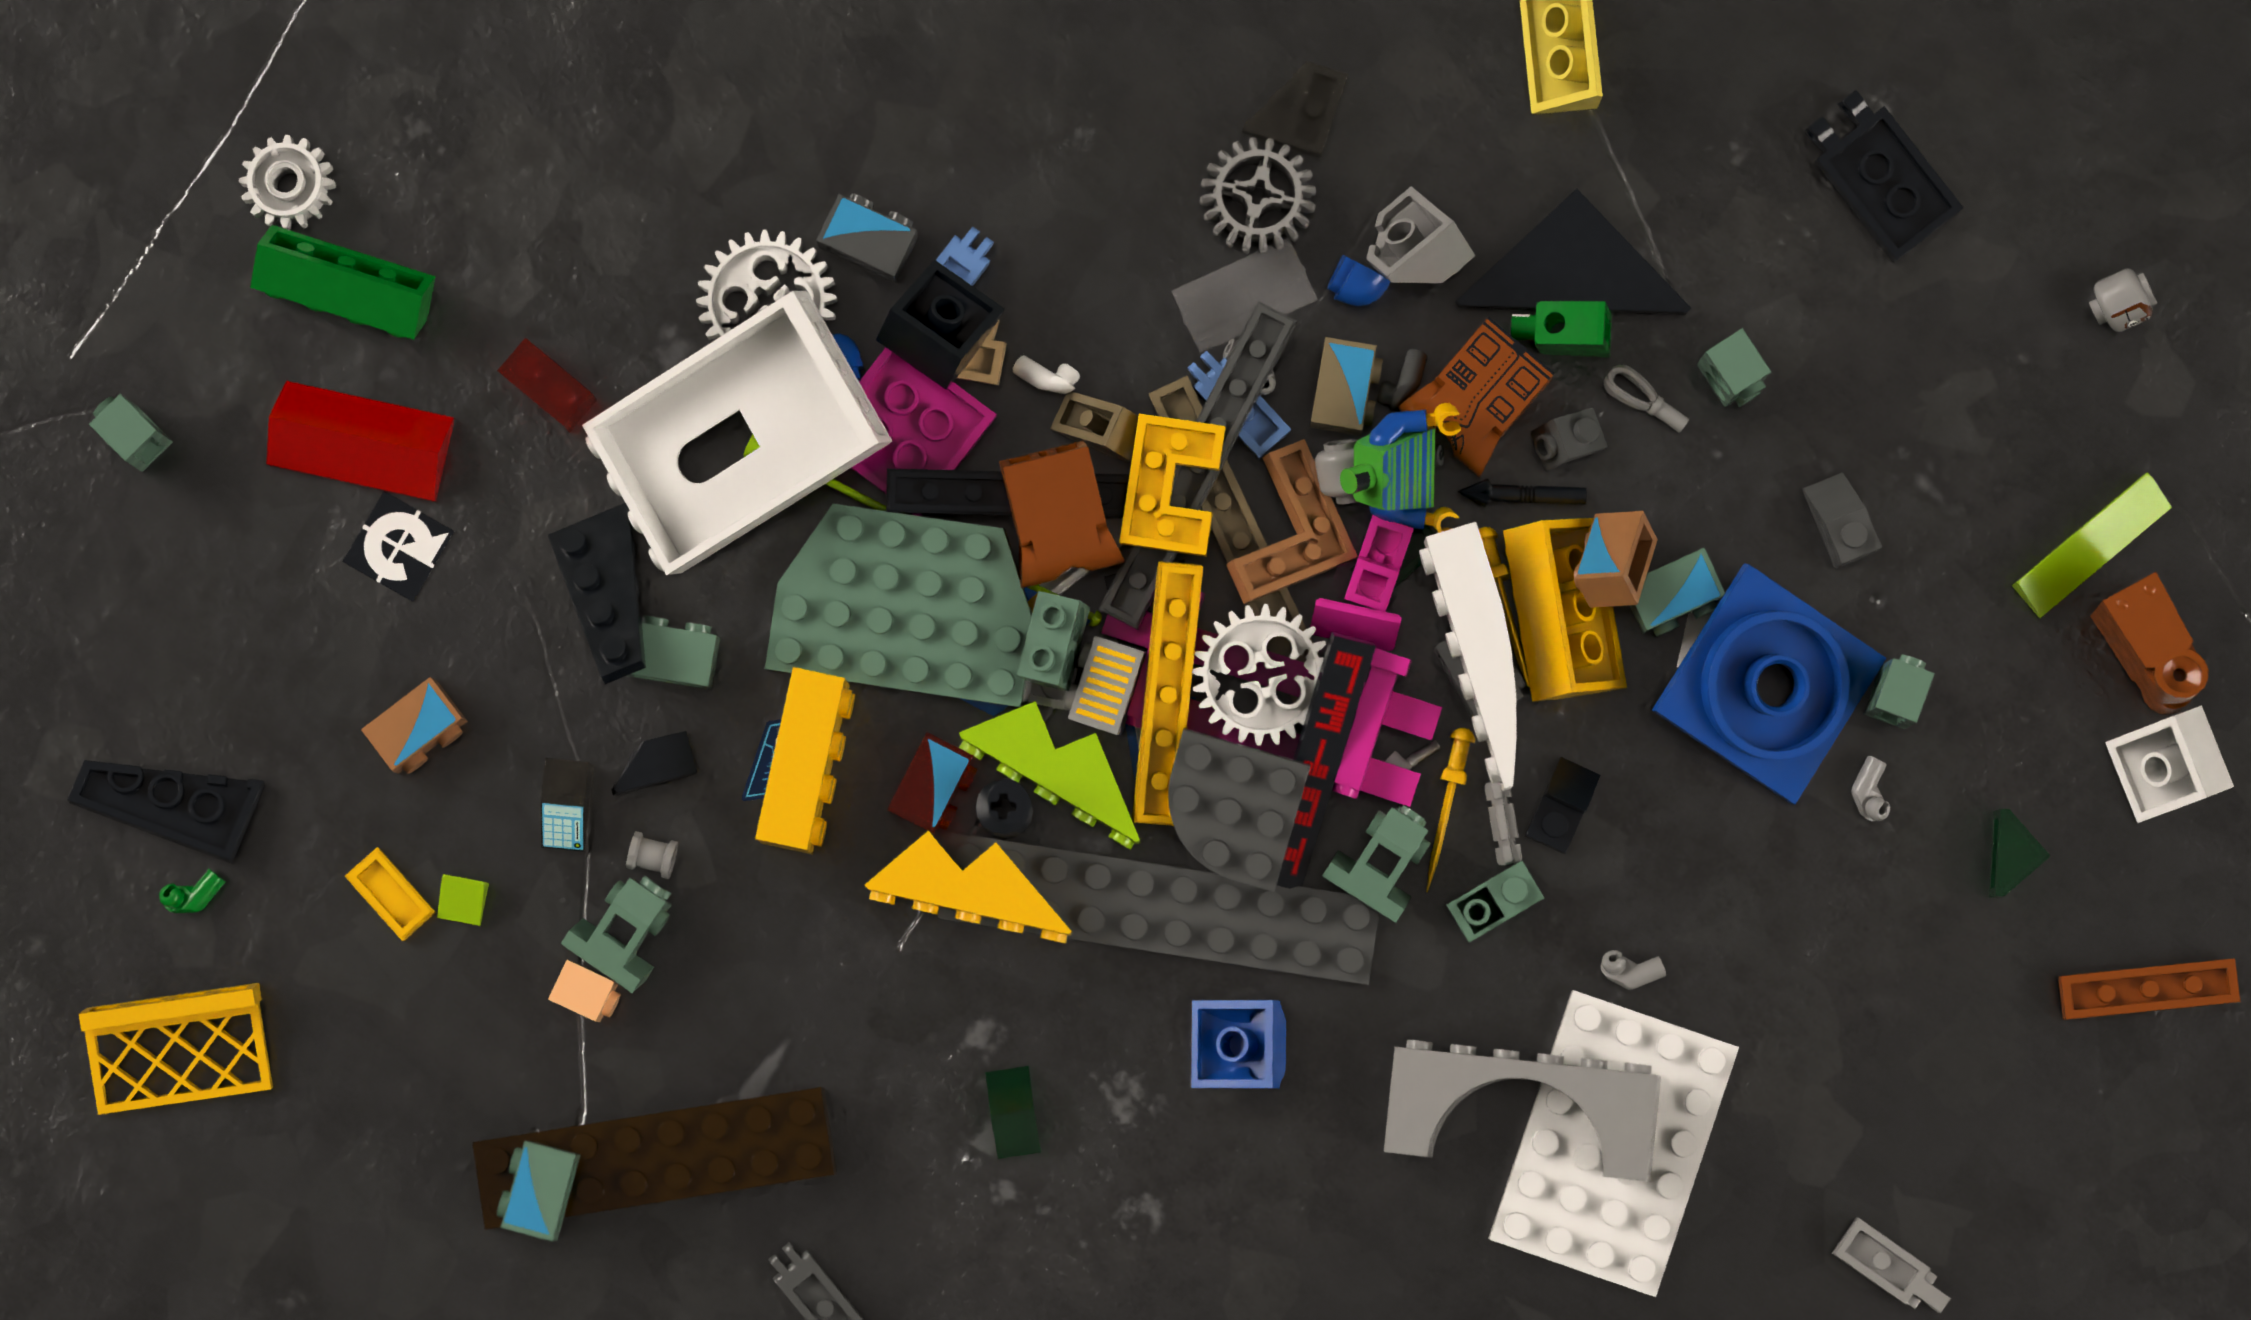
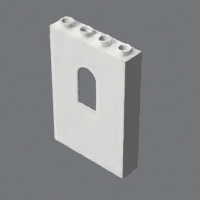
M791 291L582 425L588 435L586 437L588 448L596 458L602 460L609 472L607 474V481L610 487L618 496L623 497L630 510L628 511V518L637 532L643 533L651 547L649 549L651 560L666 575L685 572L893 442L808 291ZM740 410L760 448L706 482L694 483L686 479L681 473L678 463L682 448Z

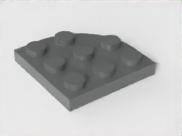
M1184 728L1171 771L1168 790L1171 819L1183 845L1197 861L1212 872L1237 882L1275 892L1311 764Z

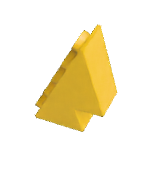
M927 831L865 884L867 889L871 891L869 899L877 902L895 905L896 897L913 901L912 909L937 915L939 907L956 910L954 919L980 924L982 917L999 920L998 929L1023 934L1024 927L1027 926L1042 930L1040 935L1042 939L1066 944L1067 936L1073 934L997 843H994L962 871L932 834Z

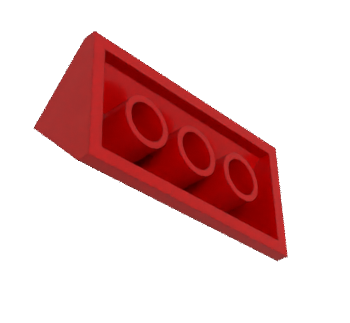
M286 381L269 415L266 464L436 502L455 418Z

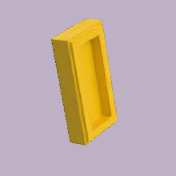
M376 847L345 875L347 880L402 941L410 937L436 913L432 906L379 847Z

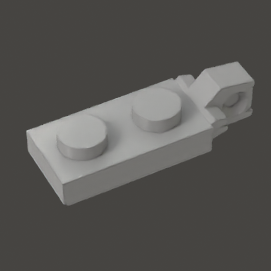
M1858 1217L1855 1218L1832 1252L1834 1256L1904 1305L1908 1304L1914 1309L1922 1301L1937 1313H1941L1951 1299L1932 1286L1938 1276L1930 1271V1267Z

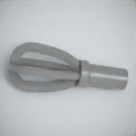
M1616 365L1607 373L1604 379L1605 390L1620 402L1635 409L1646 411L1651 416H1656L1679 433L1689 421L1688 417L1663 401L1664 398L1657 395L1651 384L1633 368L1627 365ZM1620 374L1626 377L1650 401H1642L1616 386L1613 381L1614 376Z

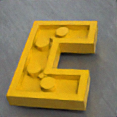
M1139 414L1120 533V544L1206 557L1213 513L1170 506L1176 465L1220 470L1226 431L1225 426Z

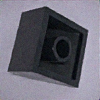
M934 259L890 309L876 341L944 389H947L969 364L1002 316L1005 308Z

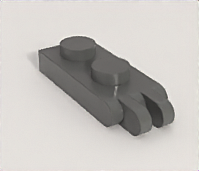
M788 1242L782 1249L792 1260L791 1264L786 1266L777 1254L768 1259L778 1271L773 1280L805 1320H864L807 1250L800 1255Z

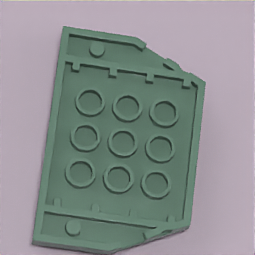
M832 504L777 583L765 669L792 673L793 667L843 677L848 682L1022 707L1026 680L1018 677L1017 672L1032 617V610L1029 607L1024 588L1020 589L1021 576L1011 551L1012 548L1006 529Z

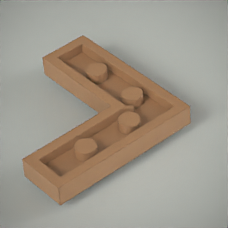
M1305 439L1272 451L1262 457L1297 535L1234 559L1226 564L1243 604L1344 565L1358 557L1332 498L1325 496L1320 490L1315 461Z

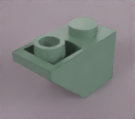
M1520 861L1448 903L1446 906L1469 943L1544 899V896L1524 862Z

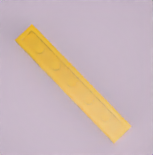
M1158 561L1132 821L1134 823L1174 826L1170 815L1168 790L1171 771L1184 728H1187L1192 683L1191 672L1193 671L1203 576L1202 565Z

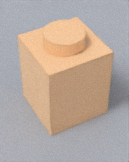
M566 960L548 1000L595 1022H601L604 1015L609 1018L612 1016L621 994L615 992L618 983L573 961Z

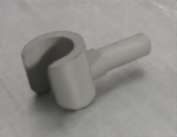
M1434 740L1412 753L1406 760L1395 750L1385 762L1411 770L1420 761L1441 748L1438 742Z

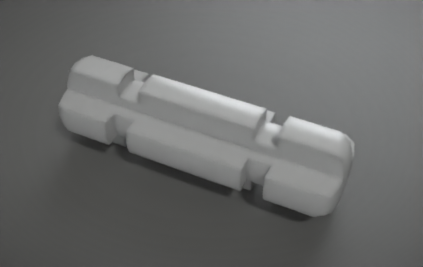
M1488 782L1484 788L1486 800L1491 801L1492 807H1488L1493 842L1498 841L1499 846L1495 848L1497 863L1503 866L1517 864L1522 861L1520 844L1515 842V838H1519L1514 804H1509L1508 800L1509 797H1512L1511 789L1502 791L1499 782L1495 784Z

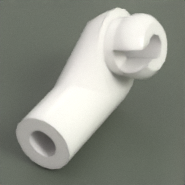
M1025 355L1018 358L1013 367V374L1034 387L1060 394L1072 392L1075 389L1073 385L1080 378L1079 372L1066 363L1061 364L1055 374Z

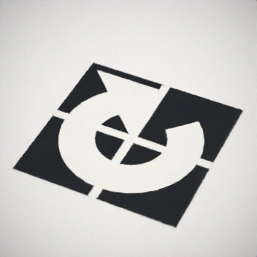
M384 491L342 562L413 602L454 531Z

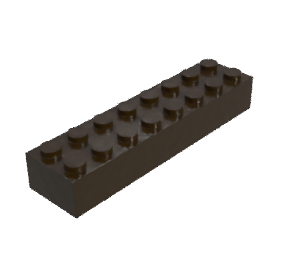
M824 1087L472 1142L485 1230L500 1228L503 1218L497 1216L499 1202L504 1190L511 1192L515 1174L509 1173L510 1162L515 1148L522 1149L524 1141H533L581 1154L564 1217L837 1174Z

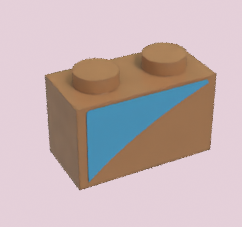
M1644 511L1595 514L1590 532H1587L1585 535L1584 551L1580 563L1576 565L1574 570L1575 586L1578 590H1581L1589 608L1638 605L1658 541Z
M429 677L363 727L361 731L393 772L399 774L405 770L407 774H410L429 759L426 753L437 744L444 748L460 737L463 733L460 727L468 721L437 680Z

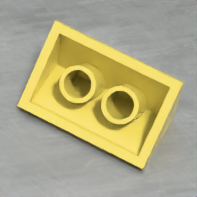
M1520 0L1531 114L1597 109L1603 94L1593 0Z

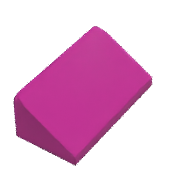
M1319 598L1315 602L1310 627L1314 626L1316 628L1314 636L1330 639L1331 633L1335 632L1374 642L1376 649L1393 651L1402 617L1398 614Z

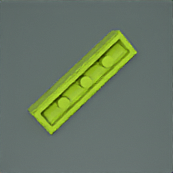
M2147 472L2011 586L2034 613L2041 618L2172 507L2153 477Z

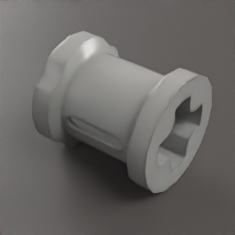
M635 831L628 851L626 869L634 870L635 867L659 872L662 878L669 879L676 860L678 842L671 840L669 844L644 838L642 832Z

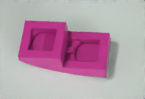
M1372 515L1344 599L1386 612L1414 527L1396 522H1388Z

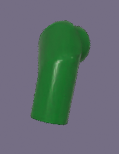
M209 868L195 886L165 885L159 893V900L166 910L170 912L198 913L208 905L226 881Z

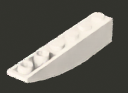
M1473 522L1425 537L1424 544L1426 548L1419 550V554L1426 575L1434 573L1439 590L1433 591L1432 595L1439 617L1447 615L1452 632L1445 633L1452 658L1460 657L1465 673L1458 675L1464 698L1465 700L1472 698L1474 700L1478 715L1471 717L1476 737L1478 742L1486 740L1491 757L1484 759L1492 784L1499 782L1501 790L1505 791L1513 787L1517 741L1516 687L1512 650L1502 602L1477 523Z

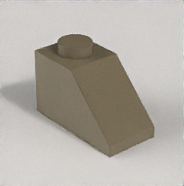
M1072 391L1065 395L1050 429L1076 442L1084 440L1091 449L1109 457L1131 463L1138 415L1123 406Z

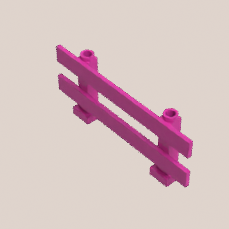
M1203 592L1200 595L1199 610H1201L1205 597ZM1147 612L1138 630L1107 614L1102 634L1148 648L1125 724L1141 729L1153 613ZM1197 628L1195 651L1208 652L1210 647L1203 641L1202 636L1207 635L1216 638L1218 634ZM1233 645L1224 653V663L1231 670L1228 675L1247 681H1259L1260 685L1266 687L1268 686V678L1286 674L1287 679L1282 680L1277 685L1276 690L1296 697L1300 696V687L1294 680L1296 675L1306 676L1314 680V676L1308 673L1309 670L1304 667V662L1267 651L1268 656L1276 662L1284 661V666L1268 669L1265 668L1263 662H1259L1256 664L1255 672L1238 675L1237 671L1243 669L1248 663L1247 651L1242 646ZM1375 648L1370 664L1372 667L1362 690L1355 719L1332 791L1357 799L1359 791H1363L1411 807L1421 774L1371 758L1381 725L1429 740L1433 739L1443 707L1393 691L1397 676L1407 677L1412 660ZM1194 655V664L1204 666V661ZM1190 699L1187 729L1287 758H1294L1300 734L1296 733V738L1293 739L1285 730L1280 731V741L1276 745L1271 739L1270 734H1264L1261 746H1257L1254 733H1248L1246 739L1241 743L1238 741L1239 729L1234 727L1227 735L1222 734L1226 721L1221 718L1217 722L1210 723L1208 720L1215 711L1213 707L1200 709L1198 705L1201 702Z

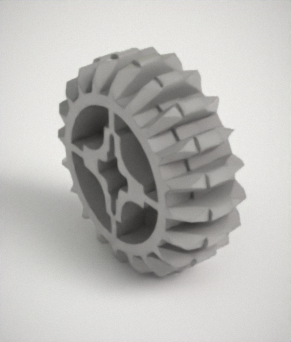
M1252 137L1249 139V151L1244 152L1240 142L1236 141L1232 144L1235 157L1232 158L1224 150L1218 153V158L1223 167L1209 163L1207 171L1216 180L1202 179L1201 188L1213 193L1201 196L1200 205L1205 207L1214 206L1213 209L1208 210L1204 214L1205 222L1220 220L1213 229V234L1216 237L1222 235L1226 230L1230 231L1226 240L1228 247L1235 245L1237 239L1241 238L1244 240L1242 244L1243 253H1249L1251 242H1259V253L1266 254L1267 241L1269 240L1273 241L1274 247L1279 251L1284 248L1282 234H1285L1293 242L1298 239L1299 235L1292 226L1293 224L1304 229L1308 227L1309 220L1300 212H1314L1315 204L1303 198L1316 195V187L1302 185L1312 178V172L1310 169L1300 172L1296 171L1303 163L1301 155L1295 156L1290 161L1286 160L1290 152V146L1284 144L1277 154L1272 152L1274 148L1273 139L1268 138L1265 143V150L1257 149V139ZM1259 164L1255 175L1250 180H1235L1234 183L1226 182L1241 167ZM1271 167L1279 170L1288 179L1293 189L1294 197L1284 195V191L1276 189L1269 180ZM1256 187L1263 188L1264 196L1267 197L1262 198L1260 205L1252 203V196L1250 195L1255 192ZM1222 195L1232 197V201L1239 202L1245 207L1247 211L1245 225L1240 224L1231 217L1224 206ZM1282 208L1290 210L1286 217L1277 224L1266 228H1257L1260 218L1265 212L1270 210L1281 211Z

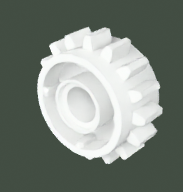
M285 135L283 143H276L272 137L268 138V146L262 150L255 146L252 149L255 154L252 162L244 161L242 164L248 170L247 176L239 178V183L249 190L241 196L242 200L246 204L256 203L250 211L256 218L266 213L264 223L268 227L275 225L279 221L282 228L288 230L291 229L292 223H299L303 228H307V219L312 216L321 219L323 216L320 208L323 204L331 205L333 202L327 196V192L330 189L336 188V183L332 179L327 178L326 175L334 169L329 162L319 163L325 154L319 147L309 152L310 142L305 138H302L298 145L294 144L293 138L290 135ZM286 174H296L298 179L296 187L290 192H279L278 182L280 178Z

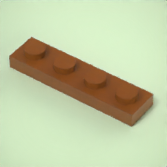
M2235 958L2058 976L2063 1020L2240 1002Z

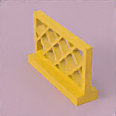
M259 983L88 1007L79 1013L81 1031L85 1032L98 1115L271 1090L273 1083L260 1008L262 998ZM250 1014L253 1033L244 1044L223 1029L232 1016ZM224 1018L219 1026L210 1019ZM200 1021L214 1031L201 1050L180 1036L189 1022ZM181 1024L176 1032L168 1027L169 1025ZM156 1027L171 1038L158 1057L137 1042L148 1028ZM138 1030L133 1038L124 1033ZM114 1034L127 1044L114 1063L99 1053L97 1036ZM218 1035L239 1050L226 1069L205 1054ZM253 1040H255L256 1053L248 1048ZM174 1042H177L196 1056L183 1075L162 1061ZM131 1048L152 1062V1065L140 1081L119 1067ZM243 1053L258 1063L260 1081L245 1083L230 1072ZM200 1060L221 1074L212 1088L201 1089L187 1079ZM101 1064L109 1069L104 1077ZM157 1066L178 1081L169 1094L157 1095L143 1085ZM113 1073L135 1087L126 1100L107 1102L105 1084ZM225 1078L233 1083V1085L220 1086ZM181 1085L191 1090L176 1093ZM138 1091L147 1096L144 1098L133 1099Z

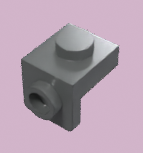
M1593 407L1552 419L1531 431L1535 451L1546 471L1608 448Z

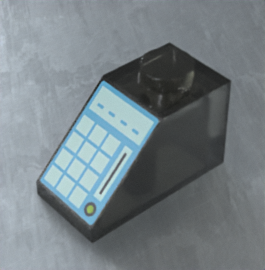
M545 758L541 794L542 848L586 852L594 765L590 762Z

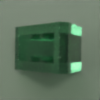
M1998 809L1993 813L1989 898L2005 897L2050 857V854L2010 809Z
M1029 1066L985 1072L990 1116L998 1159L1042 1153Z

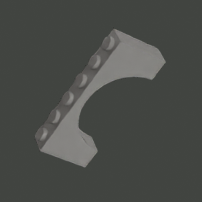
M1407 1040L1406 1048L1395 1047L1384 1152L1433 1157L1435 1142L1443 1123L1464 1098L1474 1091L1495 1082L1526 1079L1539 1081L1560 1090L1576 1102L1584 1111L1600 1141L1603 1156V1177L1651 1182L1661 1083L1660 1075L1651 1074L1652 1066L1625 1063L1624 1071L1608 1070V1061L1581 1058V1066L1563 1065L1564 1056L1537 1054V1062L1519 1060V1051L1494 1049L1493 1057L1477 1056L1476 1047L1450 1044V1052L1432 1051L1433 1042Z

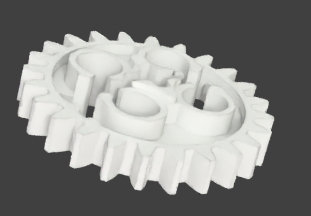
M767 230L762 231L760 242H754L749 232L745 233V245L739 247L732 239L729 240V247L732 253L727 256L723 252L716 250L714 253L720 262L719 266H704L706 272L712 277L711 281H698L699 288L708 292V296L696 299V303L700 307L709 309V311L698 317L701 324H714L705 333L709 340L715 339L732 330L730 327H722L724 324L739 323L740 317L738 313L730 311L725 307L726 298L732 292H743L748 296L747 304L743 309L750 316L761 305L758 296L761 293H764L766 296L772 295L781 284L776 276L769 280L757 278L755 276V269L758 264L767 260L773 261L778 265L780 274L783 275L787 273L789 256H792V263L795 264L796 271L803 272V274H812L810 277H803V279L802 277L795 278L794 285L796 289L808 291L824 320H835V313L826 309V305L836 303L837 296L825 293V290L835 285L833 277L820 278L828 268L827 263L823 261L813 265L812 262L817 255L816 249L811 248L802 254V239L798 237L790 246L786 245V234L783 231L780 232L775 242L770 241ZM784 284L774 294L775 302L790 293L788 287ZM767 305L762 306V307L757 311V313H759L760 311H762L763 309H765V308L768 307V306H767Z
M1263 604L1260 616H1255L1250 605L1245 606L1244 619L1240 620L1235 613L1230 611L1228 612V617L1231 625L1225 627L1215 621L1213 624L1219 635L1216 638L1207 635L1202 636L1203 641L1210 648L1208 652L1195 651L1194 655L1204 661V666L1194 668L1191 673L1202 676L1203 683L1197 684L1192 689L1194 692H1206L1207 698L1198 706L1200 709L1213 707L1215 711L1208 720L1210 723L1217 722L1221 718L1226 721L1222 734L1227 735L1235 727L1239 729L1238 741L1243 743L1248 733H1254L1257 746H1261L1264 734H1270L1271 739L1276 745L1280 741V731L1285 730L1294 739L1296 738L1294 725L1297 722L1302 726L1304 725L1324 657L1319 658L1317 652L1326 645V642H1311L1310 638L1316 628L1312 626L1304 631L1299 629L1302 621L1300 614L1294 617L1291 622L1285 620V607H1281L1276 617L1270 616L1268 604ZM1275 636L1285 637L1290 642V659L1296 660L1299 655L1302 656L1306 649L1309 650L1305 657L1304 667L1309 670L1308 673L1314 676V680L1300 675L1294 677V680L1300 687V696L1294 703L1283 704L1276 696V687L1282 680L1287 679L1286 674L1268 678V686L1261 687L1259 681L1240 684L1241 688L1252 689L1257 695L1258 703L1252 712L1240 713L1235 709L1233 705L1235 691L1228 690L1225 695L1222 694L1219 700L1215 699L1219 693L1220 683L1210 673V670L1226 675L1231 671L1224 663V653L1229 647L1239 645L1248 653V663L1243 669L1237 671L1238 675L1255 672L1256 664L1259 662H1263L1265 668L1268 669L1284 666V661L1276 662L1267 654V644Z

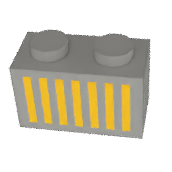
M1094 636L1092 644L1086 642L1078 662V667L1084 668L1079 685L1072 683L1064 708L1070 710L1067 719L1122 736L1128 716V708L1147 652L1098 636Z

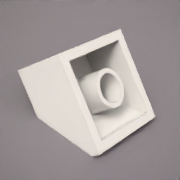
M2202 705L2105 742L2137 823L2234 787Z

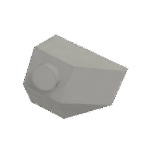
M1411 186L1378 213L1375 224L1378 231L1375 245L1369 246L1366 259L1372 267L1393 283H1443L1475 257V254L1455 222Z

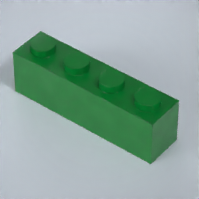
M271 225L257 244L250 288L262 291L272 298H284L303 304L313 311H325L344 317L354 324H366L385 330L392 336L407 337L414 340L428 319L436 276Z

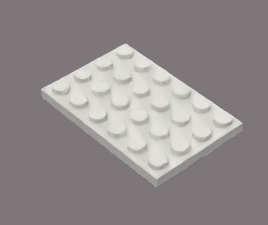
M1572 990L1550 1055L1564 1056L1563 1065L1581 1066V1058L1608 1061V1070L1624 1071L1625 1063L1652 1066L1651 1074L1661 1076L1651 1182L1603 1177L1602 1150L1591 1121L1570 1097L1560 1090L1541 1082L1488 1239L1656 1297L1739 1047Z

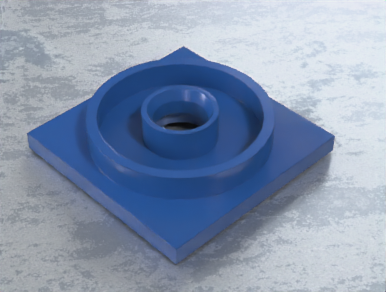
M1744 563L1652 711L1788 803L1795 805L1880 670L1886 657L1750 564ZM1772 664H1781L1791 672L1794 679V688L1784 704L1772 707L1760 698L1757 690V681L1761 672L1766 667Z

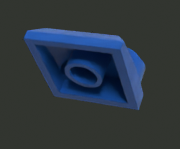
M1192 1000L1191 1088L1279 1089L1286 1071V1017L1280 1001Z

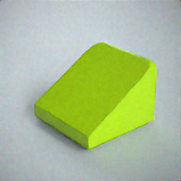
M443 874L437 918L481 926L489 883Z

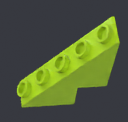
M1036 701L959 732L962 739L959 749L979 761L982 760L984 755H987L1000 763L996 771L1017 783L1024 777L1037 785L1034 790L1036 795L1055 806L1059 799L1074 807L1071 813L1073 817L1092 828L1098 821L1112 830L1108 837L1125 848L1131 850L1134 843H1140L1139 836L1096 733L1055 749Z

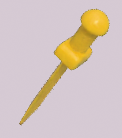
M1490 527L1479 528L1480 536L1502 602L1514 654L1526 684L1529 686L1523 650L1503 585V581L1509 580L1510 574L1507 566L1501 562L1495 539L1498 537V534Z
M1464 727L1455 729L1450 735V738L1454 740L1449 763L1443 769L1440 780L1447 781L1448 785L1430 858L1427 893L1439 861L1456 784L1465 785L1467 780V774L1464 769L1470 743H1475V736L1471 730Z

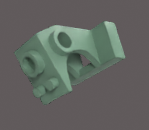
M1399 805L1397 809L1391 807L1387 814L1379 810L1366 830V833L1371 835L1372 838L1357 862L1338 850L1322 876L1396 923L1412 896L1394 885L1409 861L1418 865L1430 846L1431 842L1424 839L1429 831L1424 828L1427 822L1424 821L1425 819L1404 805ZM1378 844L1401 857L1389 876L1367 862Z
M645 875L640 882L633 878H629L626 883L619 880L605 899V902L610 907L598 926L596 927L582 918L567 932L561 945L633 993L647 980L654 969L652 965L637 956V951L647 934L650 932L656 936L669 919L670 914L666 911L672 906L667 901L671 893ZM617 916H620L637 928L627 945H624L608 934Z

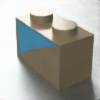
M1325 337L1310 428L1361 436L1363 425L1372 426L1376 401L1368 400L1370 383L1379 384L1383 358L1375 357L1377 345Z

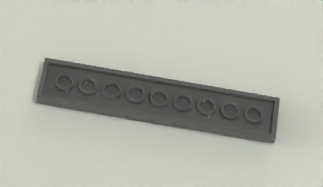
M950 833L947 853L962 871L994 843H997L1072 931L1073 934L1067 936V939L1369 985L1379 912L1351 894L1302 886L1291 889L1276 886L1275 892L1237 882L1212 872ZM942 907L938 909L937 919L993 928L998 927L999 920L982 917L980 924L954 919L956 910ZM1025 926L1023 932L1041 935L1042 930Z

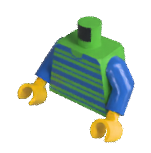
M1442 403L1435 408L1433 413L1427 414L1426 409L1387 414L1369 435L1356 441L1354 445V466L1342 470L1340 474V484L1343 490L1348 494H1353L1357 502L1368 505L1371 514L1382 520L1423 530L1424 525L1433 526L1438 533L1452 529L1441 527V522L1446 517L1460 518L1451 508L1440 507L1434 513H1427L1426 510L1427 508L1434 507L1435 428L1431 426H1437L1447 436L1459 433L1461 426L1458 422L1450 421L1443 423L1446 417L1460 414L1457 408L1450 403Z

